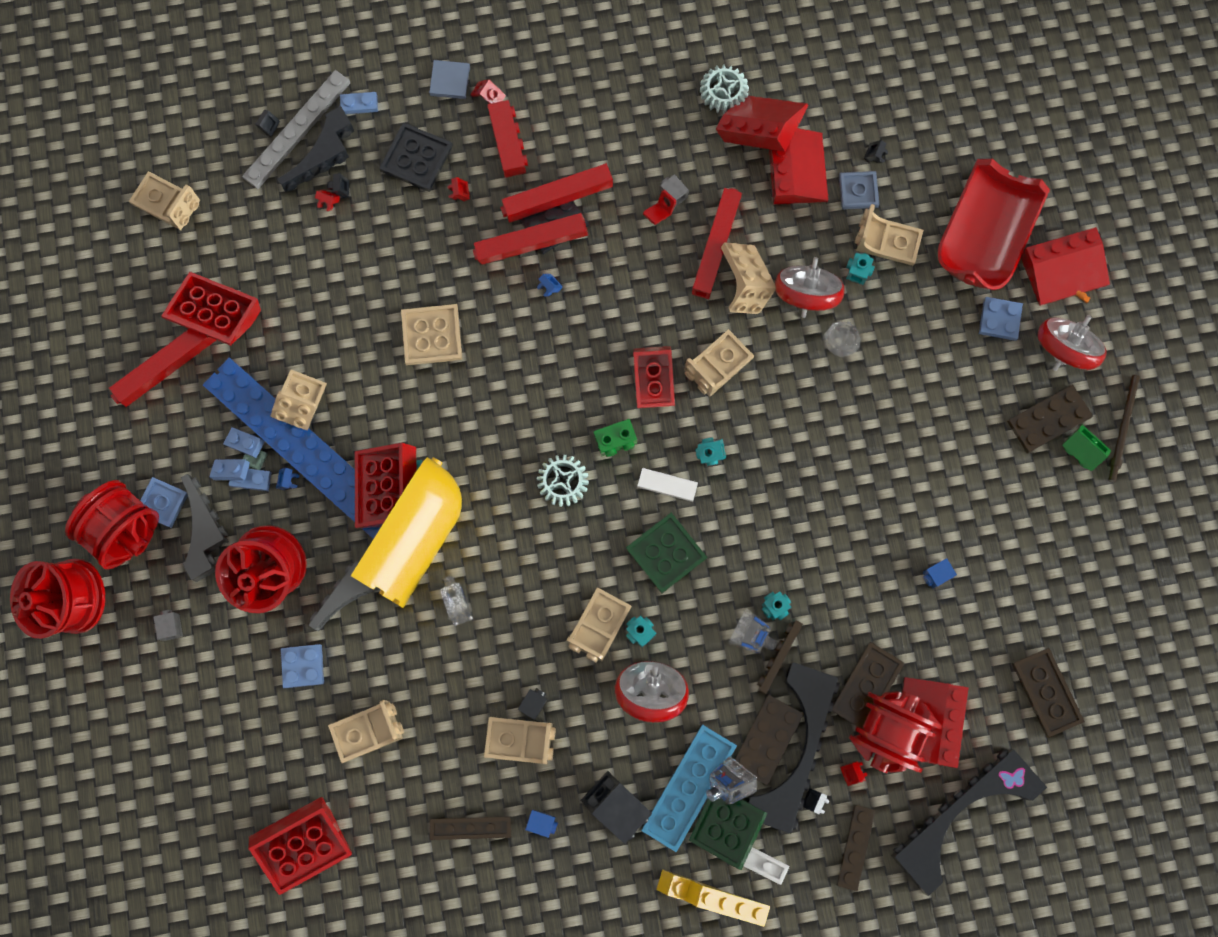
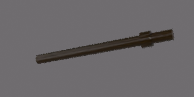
M1132 375L1114 456L1110 460L1109 467L1111 469L1108 481L1112 483L1116 482L1118 470L1122 466L1123 461L1121 457L1140 379L1139 375Z

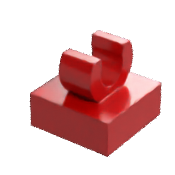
M458 177L451 179L452 184L448 186V189L453 191V194L449 195V198L462 201L469 200L468 182Z
M324 189L316 191L315 198L319 200L317 207L322 208L325 202L327 204L326 211L329 212L333 209V204L339 203L340 196Z
M856 761L840 767L847 786L865 781L867 772H862L860 767L863 765L862 762L858 763Z

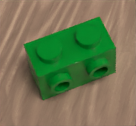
M630 419L594 431V438L601 457L604 455L606 457L613 456L621 449H624V451L633 449L637 444V437Z
M1081 425L1062 445L1069 455L1074 456L1079 460V464L1083 468L1091 472L1111 452L1084 425Z

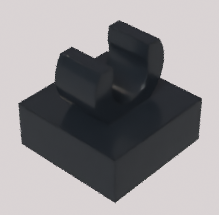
M263 110L255 125L267 136H272L280 121L269 110Z
M883 140L870 143L864 159L867 162L876 161L879 164L885 162L882 155L888 154V151L885 149L887 143Z
M340 173L333 174V181L327 182V190L332 189V193H336L342 198L349 197V179Z
M809 788L803 808L816 814H824L825 811L822 810L824 803L829 804V800L826 799L827 795Z

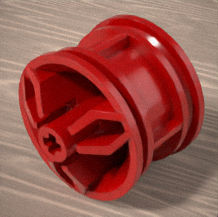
M112 480L102 484L91 493L85 494L78 501L66 523L65 535L87 550L102 568L113 569L130 560L133 555L139 556L145 551L157 527L159 514L156 510L149 508L126 489V485L123 482Z
M270 525L255 527L246 532L239 541L228 546L219 556L215 569L218 588L230 604L242 611L264 613L273 610L282 603L287 594L295 590L302 582L307 567L305 552L299 541L288 531Z
M68 559L59 563L30 562L18 571L13 580L10 591L12 615L18 627L32 638H47L60 632L73 634L87 632L98 623L104 610L105 588L102 578L97 569L83 559Z
M895 691L885 692L882 696H878L869 692L868 696L872 698L873 704L867 702L865 706L870 708V712L863 727L856 726L855 731L860 734L856 736L850 734L849 739L866 761H870L873 752L875 753L870 766L879 771L892 773L905 771L909 768L921 773L923 768L918 766L917 761L924 763L925 758L920 756L928 736L935 738L936 734L931 732V729H941L942 725L926 704L922 702L915 713L920 698L910 693Z

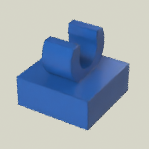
M543 274L539 278L541 283L537 286L538 290L543 289L544 286L546 287L544 297L559 292L563 288L552 274Z
M280 469L276 488L281 490L297 488L298 485L291 483V478L297 479L299 475L296 473L292 474L293 469Z

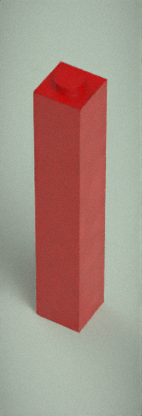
M607 163L504 198L502 199L503 206L500 209L503 218L507 217L510 223L613 187V178Z
M724 188L693 285L692 295L710 299L724 254L721 247L724 242L727 243L741 200L742 193L734 188Z
M582 213L475 242V249H473L474 258L483 265L588 236L585 219Z
M188 329L109 387L113 393L111 395L112 399L117 404L121 403L125 407L129 406L214 343L216 339Z

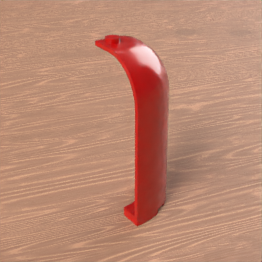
M993 158L977 159L940 241L938 260L941 266L949 274L968 285L990 290L1004 287L1016 270L1050 191L1042 179L1028 178L1021 175L1018 178L1009 175V170L1000 166Z

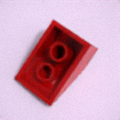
M671 346L634 348L637 408L675 406Z

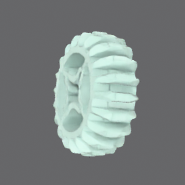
M723 65L722 69L716 66L715 71L710 69L708 74L705 73L704 78L701 80L700 93H702L701 99L705 100L704 104H710V110L716 108L717 113L720 110H723V113L734 107L735 104L739 105V101H745L744 98H747L749 90L748 81L744 79L743 73L738 74V68L732 70V66L727 69ZM718 81V84L714 85V88L710 89V86L714 82ZM738 90V93L731 98V94Z
M556 455L555 462L549 458L550 465L542 464L546 470L539 469V473L543 476L537 477V481L542 482L537 486L539 489L544 488L540 491V494H547L545 497L546 501L553 498L552 505H555L558 500L560 507L563 506V501H566L567 506H570L569 500L572 499L574 503H577L576 496L581 499L583 498V494L580 491L587 492V488L582 485L589 484V481L585 480L588 477V473H582L585 470V466L579 467L581 464L579 460L573 463V456L567 461L566 455H563V460H560L559 456ZM558 467H568L574 471L562 472ZM552 471H554L556 478L554 481L551 482L552 484L548 486V476ZM559 475L566 479V485L560 482ZM578 475V485L572 491L570 482ZM563 489L567 494L559 495L552 492V490Z

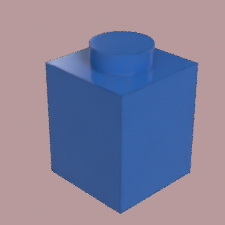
M947 558L923 571L924 581L933 589L957 575Z
M533 809L526 830L549 838L550 833L555 834L558 822H555V816Z

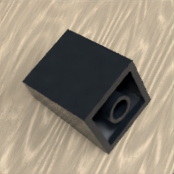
M609 771L580 800L624 844L635 836L636 831L646 824L649 820L648 818L652 815Z

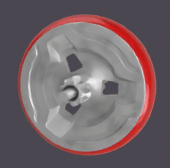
M817 257L813 258V263L810 266H791L783 269L775 279L777 295L786 303L802 308V318L806 317L807 310L822 311L832 309L838 306L844 297L845 289L843 282L833 273L820 269L817 266Z
M1087 315L1083 322L1075 323L1067 319L1053 317L1045 320L1040 325L1037 333L1038 340L1043 348L1055 357L1057 362L1053 367L1054 371H1057L1060 365L1063 364L1083 370H1092L1099 367L1105 360L1106 348L1095 334L1089 331V326H1087L1092 318L1090 315Z
M642 661L626 667L619 674L615 683V697L619 706L630 716L641 721L658 723L671 720L682 713L688 702L689 689L684 677L673 667L660 662Z

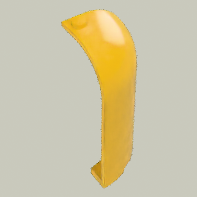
M427 457L420 465L351 574V577L373 590L376 587L381 590L379 594L404 608L461 513L462 496L460 488L452 475L441 466L443 463L434 457L432 459Z

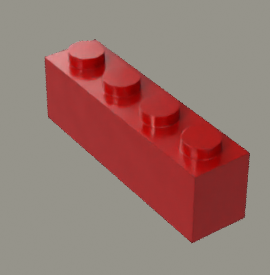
M509 100L487 104L504 177L525 174V166H528L526 155L522 156L521 150H524L522 138L518 139L517 134L520 133L518 122L514 123L513 117H516L514 106H510Z

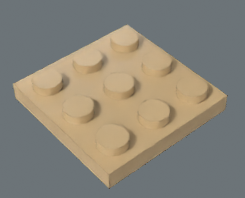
M457 304L401 310L406 366L462 360Z

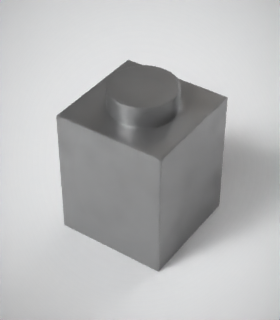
M675 174L661 182L660 194L663 190H666L676 199L675 207L688 198L689 190Z
M172 610L161 611L160 615L154 616L157 640L167 641L183 637L178 613L172 612Z

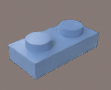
M377 93L340 94V106L345 114L378 112Z
M232 427L223 444L257 458L265 441Z
M246 459L214 460L209 477L213 480H245L250 462Z
M248 469L245 480H229V486L269 491L271 472Z

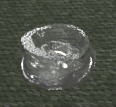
M851 322L833 323L825 332V346L834 355L845 357L857 352L861 337Z

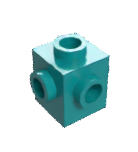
M856 253L853 259H849L846 269H849L846 279L864 285L867 277H871L875 266L872 265L874 259L865 253Z
M713 437L702 439V443H699L698 448H696V456L698 460H701V464L707 463V466L718 464V460L726 458L723 439L714 440Z
M780 591L777 594L771 592L764 597L765 602L762 604V611L768 619L771 618L772 621L776 618L782 620L789 615L788 610L791 608V601L785 593L782 595ZM778 601L781 608H776L774 603Z
M634 616L626 624L628 626L626 628L628 633L626 637L633 644L636 642L641 648L657 634L652 629L653 623L647 617L643 619L641 616L639 618ZM637 628H642V629H643V632H642V633H638V632L636 631V629H637Z

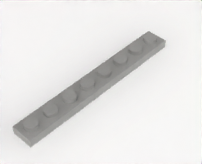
M335 70L244 173L243 179L256 189H259L340 94L349 86V79Z

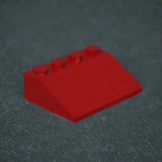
M747 96V98H744V102L739 101V105L735 104L734 107L726 111L716 127V131L726 143L785 152L808 108V104Z
M797 128L785 152L769 149L773 205L828 202L823 135L821 132Z
M1097 227L1027 247L1022 253L1021 260L1039 306L1075 296L1077 291L1085 293L1110 285L1104 246Z
M189 272L161 317L231 346L252 326L261 308L257 298Z
M397 443L355 451V528L382 527L417 471L415 446Z
M904 677L902 692L905 691L920 698L915 713L922 702L926 704L942 725L941 729H931V732L936 735L935 738L928 736L920 756L925 758L924 763L958 768L969 688Z
M323 797L249 836L248 849L279 895L352 855Z

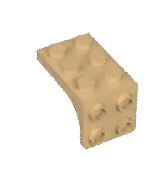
M149 171L129 200L133 206L179 230L187 225L190 215L198 208L200 201L190 186L185 185L182 189Z
M871 204L869 209H865L864 215L860 220V230L855 239V244H858L856 251L914 266L923 229L880 218L873 212L875 205Z
M724 242L721 249L735 275L737 283L736 294L729 306V310L735 313L758 314L775 292V283L755 245Z
M728 329L695 359L688 358L686 360L685 375L689 380H694L698 384V389L704 395L707 393L710 397L754 358V355Z
M290 370L282 390L277 394L270 417L308 431L327 383Z
M597 587L574 631L566 640L569 644L568 647L577 653H580V651L586 653V658L595 663L598 660L602 662L632 606Z
M382 700L380 704L328 725L341 763L403 739L402 734L404 730L401 723L396 721L395 715H397V711L393 703Z
M489 717L484 757L548 764V761L553 759L554 748H550L551 740H555L556 728L552 727V723Z

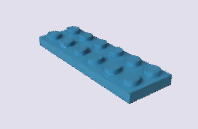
M702 725L651 812L652 815L648 818L649 820L644 824L641 831L677 852L710 794V791L707 790L712 788L717 782V779L714 778L716 775L712 773L721 764L728 763L737 745Z

